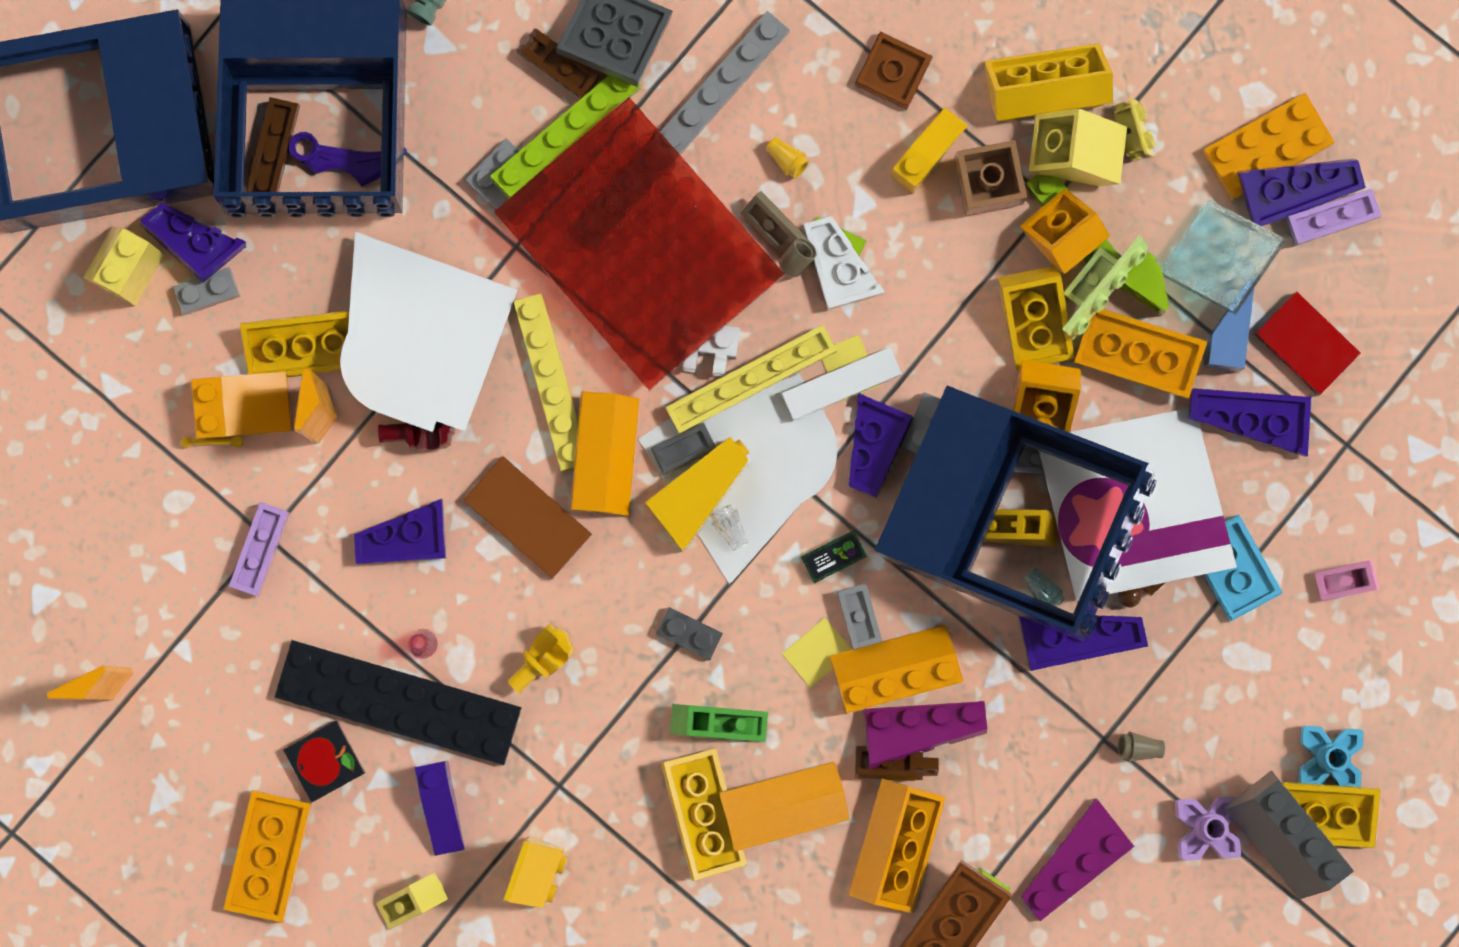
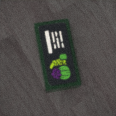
M853 530L800 558L815 584L866 558L867 555Z

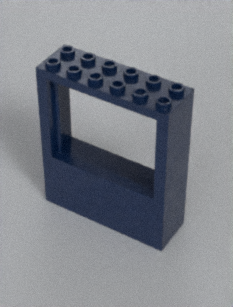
M220 0L214 198L225 214L233 218L246 217V214H258V216L264 218H272L276 214H287L294 218L305 217L306 214H317L320 217L330 218L334 217L335 214L364 217L365 213H377V216L393 217L395 213H403L407 12L403 0ZM383 89L380 192H244L247 90Z
M178 9L0 42V67L100 49L122 181L13 201L0 127V226L13 233L154 207L161 203L170 204L214 196L215 167L191 28Z
M947 385L874 551L887 562L1084 642L1086 636L1091 637L1097 624V620L1094 619L1098 608L1103 609L1109 596V592L1106 591L1110 580L1115 581L1121 568V564L1118 563L1122 552L1127 553L1133 540V536L1130 535L1134 524L1139 525L1145 511V508L1142 507L1146 496H1152L1157 480L1154 479L1155 475L1147 462ZM1025 445L1128 485L1073 613L971 572Z

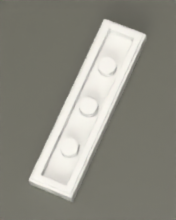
M891 347L782 392L781 395L792 420L795 421L902 375V372Z

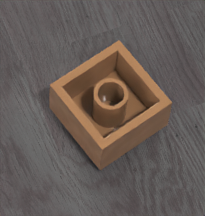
M1015 140L956 152L954 162L965 216L1024 204L1027 194Z

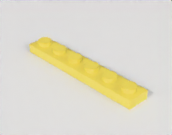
M542 293L513 302L561 472L574 469L578 419Z
M821 325L665 408L677 431L681 434L836 353L837 349L824 325Z

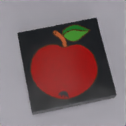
M338 720L283 750L311 803L366 773Z

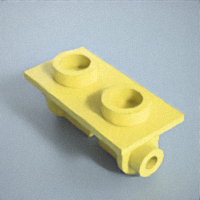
M1131 97L1128 98L1130 104L1128 106L1126 102L1116 104L1114 115L1117 123L1127 126V130H1131V134L1126 135V156L1130 157L1131 162L1142 159L1141 153L1153 157L1152 148L1155 147V141L1151 131H1147L1144 120L1147 119L1144 105Z

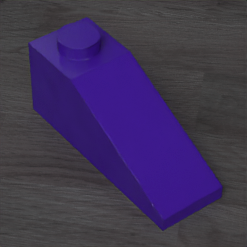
M443 761L415 767L420 798L435 856L465 850L449 762Z

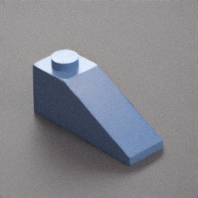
M1249 280L1242 286L1207 338L1208 342L1202 357L1204 368L1238 373L1245 369L1255 281Z

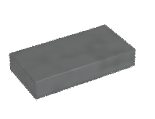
M702 423L650 449L664 476L707 455L716 446L705 423Z

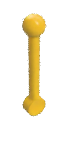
M184 436L181 438L180 444L184 448H188L191 445H232L238 448L243 445V439L240 436H234L232 439H191L188 436Z

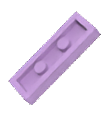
M1372 189L1288 216L1286 221L1294 243L1297 246L1378 219L1382 215Z
M262 502L259 503L229 587L259 597L290 512Z

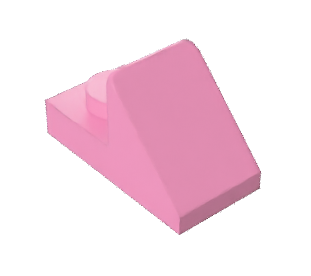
M1372 560L1315 572L1321 602L1379 589Z

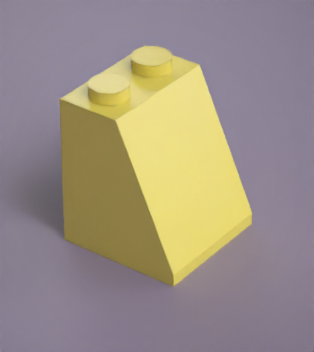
M1082 109L1036 114L1029 172L1093 186L1118 185L1121 182L1127 126Z
M112 226L83 278L136 306L162 261L164 254L150 242L121 227Z

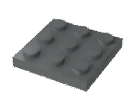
M580 0L557 46L556 53L638 87L667 28L673 11L648 0Z

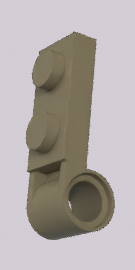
M762 191L757 193L741 211L740 214L781 255L778 263L782 271L791 277L800 276L816 257L817 252L813 244Z

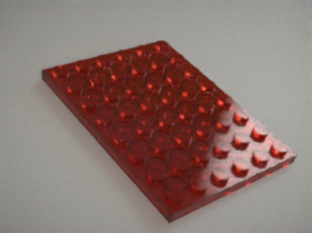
M630 97L494 211L495 215L649 392L785 276L784 272Z

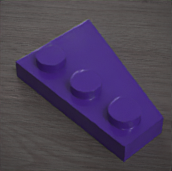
M164 203L159 204L140 220V226L202 283L246 248V241L237 237L233 239L223 234L222 230L211 226L210 228L194 221V217Z
M858 393L849 487L877 499L910 427L913 416Z
M443 499L354 534L356 564L447 559Z

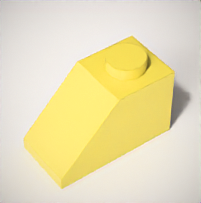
M434 872L380 900L376 905L390 930L443 903L448 898L444 892L443 885Z

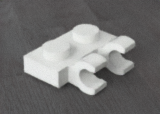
M682 319L677 349L686 351L683 372L695 373L697 356L700 353L715 356L712 376L724 377L727 358L736 359L741 328Z

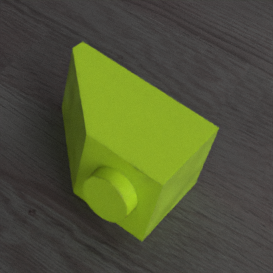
M1147 251L1144 260L1139 265H1134L1128 272V278L1120 289L1162 316L1169 308L1161 265L1156 263L1157 258Z

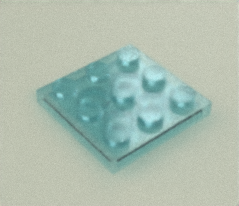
M1208 200L1162 266L1163 277L1236 315L1285 244L1283 237Z

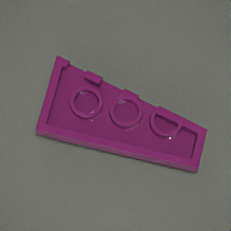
M985 702L865 709L869 769L879 767L881 763L891 760L895 762L905 759L907 755L920 751L924 753L934 750L935 747L949 743L951 745L987 734Z
M1095 798L1089 809L1078 820L1066 839L1058 846L1052 857L1042 867L1020 897L1036 918L1041 921L1135 846L1099 800Z

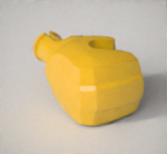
M552 624L546 625L535 638L530 651L526 649L522 653L525 657V664L507 680L508 684L521 694L538 675L548 678L559 670L569 660L575 650L568 633Z

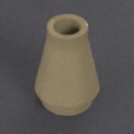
M1133 732L1121 734L1119 738L1118 754L1120 758H1125L1127 762L1163 758L1165 743L1163 740L1152 739Z

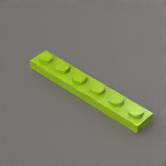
M608 75L490 176V180L509 200H512L635 95L642 85L639 83L638 87Z

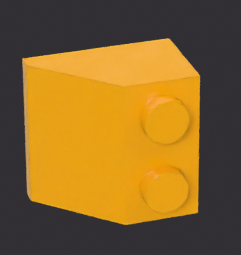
M1067 189L1062 190L1020 225L1024 233L1047 260L1064 274L1110 237L1097 212Z
M1022 359L1012 411L1070 432L1081 391V369Z

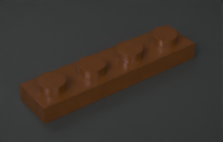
M269 98L246 192H279L289 153V142L293 137L300 109L298 103Z

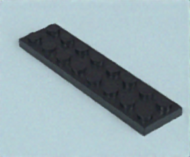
M295 640L291 641L274 696L277 699L502 765L506 764L522 710L520 706Z

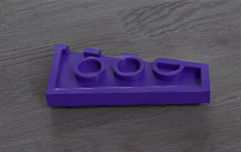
M1357 159L1237 171L1250 220L1254 228H1259L1366 188L1359 160Z
M1192 388L1189 405L1190 420L1300 456H1308L1311 397Z
M1095 615L1094 619L1097 620V624L1091 637L1086 636L1084 642H1081L1018 616L1030 671L1148 647L1142 617Z

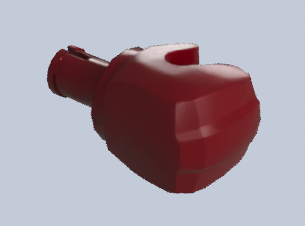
M437 421L433 432L406 422L402 424L378 425L379 443L406 441L410 450L446 449L451 446L452 437L455 434L454 427Z

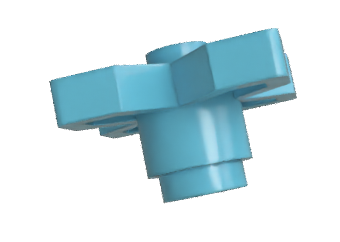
M1302 726L1300 744L1314 757L1299 767L1298 783L1322 784L1330 775L1337 785L1361 787L1362 772L1351 763V756L1363 748V730L1343 728L1331 741L1322 727ZM1330 752L1334 756V760L1332 763L1329 762Z

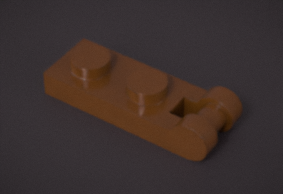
M536 28L530 33V39L526 45L522 44L517 50V53L522 58L531 62L580 99L591 90L600 78L599 74L590 67L557 54L558 44ZM541 45L546 49L539 56L535 51Z

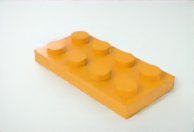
M1305 92L1206 147L1202 152L1232 202L1243 196L1237 171L1298 165L1329 148L1335 141Z
M1105 309L1093 315L1089 320V327L1083 334L1074 363L1189 399L1208 341Z
M256 790L251 791L223 910L280 923L285 921L312 803Z

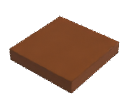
M880 31L855 81V86L908 110L933 56Z

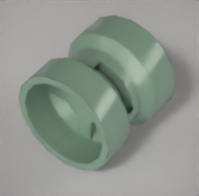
M415 0V2L409 4L406 12L423 24L432 26L436 19V11L443 7L446 0Z

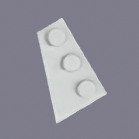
M832 216L803 224L806 238L813 244L817 252L813 262L828 310L885 294L881 285L872 276L869 268L858 256L852 244Z

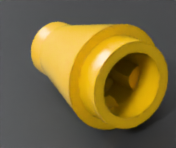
M774 137L765 149L785 175L792 176L794 179L798 178L806 170L810 162L806 158V153L781 141L778 137Z

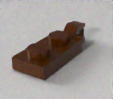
M856 746L855 778L915 781L923 780V776L938 775L939 758L923 757V752L907 755L905 759L895 762L893 760L884 762L879 767L869 769L868 747Z

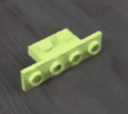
M1138 235L1119 260L1100 247L1064 291V296L1080 307L1062 329L1072 340L1087 330L1090 324L1089 320L1096 312H1100L1105 308L1110 294L1115 288L1119 289L1126 282L1128 272L1132 267L1139 265L1147 255L1146 250L1149 247L1142 237Z

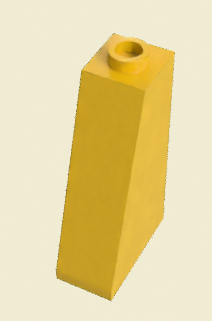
M731 437L726 439L645 502L682 552L688 548L748 465L749 460L746 456L750 452L739 439L736 442Z

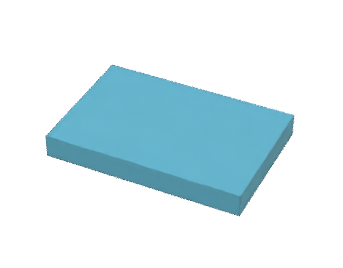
M1240 515L1225 522L1237 568L1203 575L1229 622L1283 593Z

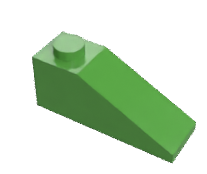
M672 704L670 734L766 742L768 712Z

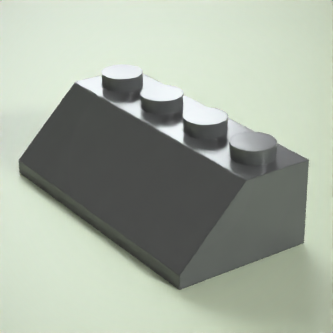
M1272 770L1224 807L1299 899L1329 891L1354 872L1346 859Z

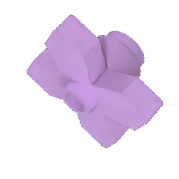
M1216 797L1207 811L1196 799H1177L1175 801L1176 818L1191 828L1178 841L1180 860H1200L1209 846L1220 858H1239L1241 856L1240 839L1229 831L1228 824L1233 819L1224 809L1236 797ZM1208 824H1209L1210 827H1211V830H1210L1209 833L1207 832V825H1208Z

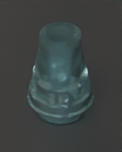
M1037 567L1024 576L1023 579L1028 584L1034 598L1056 607L1066 599L1062 594L1063 590L1041 573Z

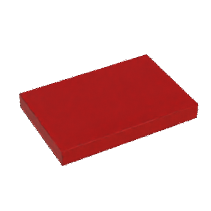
M1297 291L1254 334L1318 396L1361 354L1354 345Z

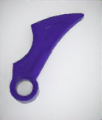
M308 132L295 134L289 142V150L293 158L305 164L316 174L327 170L345 171L352 175L361 187L381 177V151L364 152L320 145L317 139ZM302 140H308L313 145V149L308 155H300L296 151L297 144ZM404 147V155H405L406 152H407V149Z

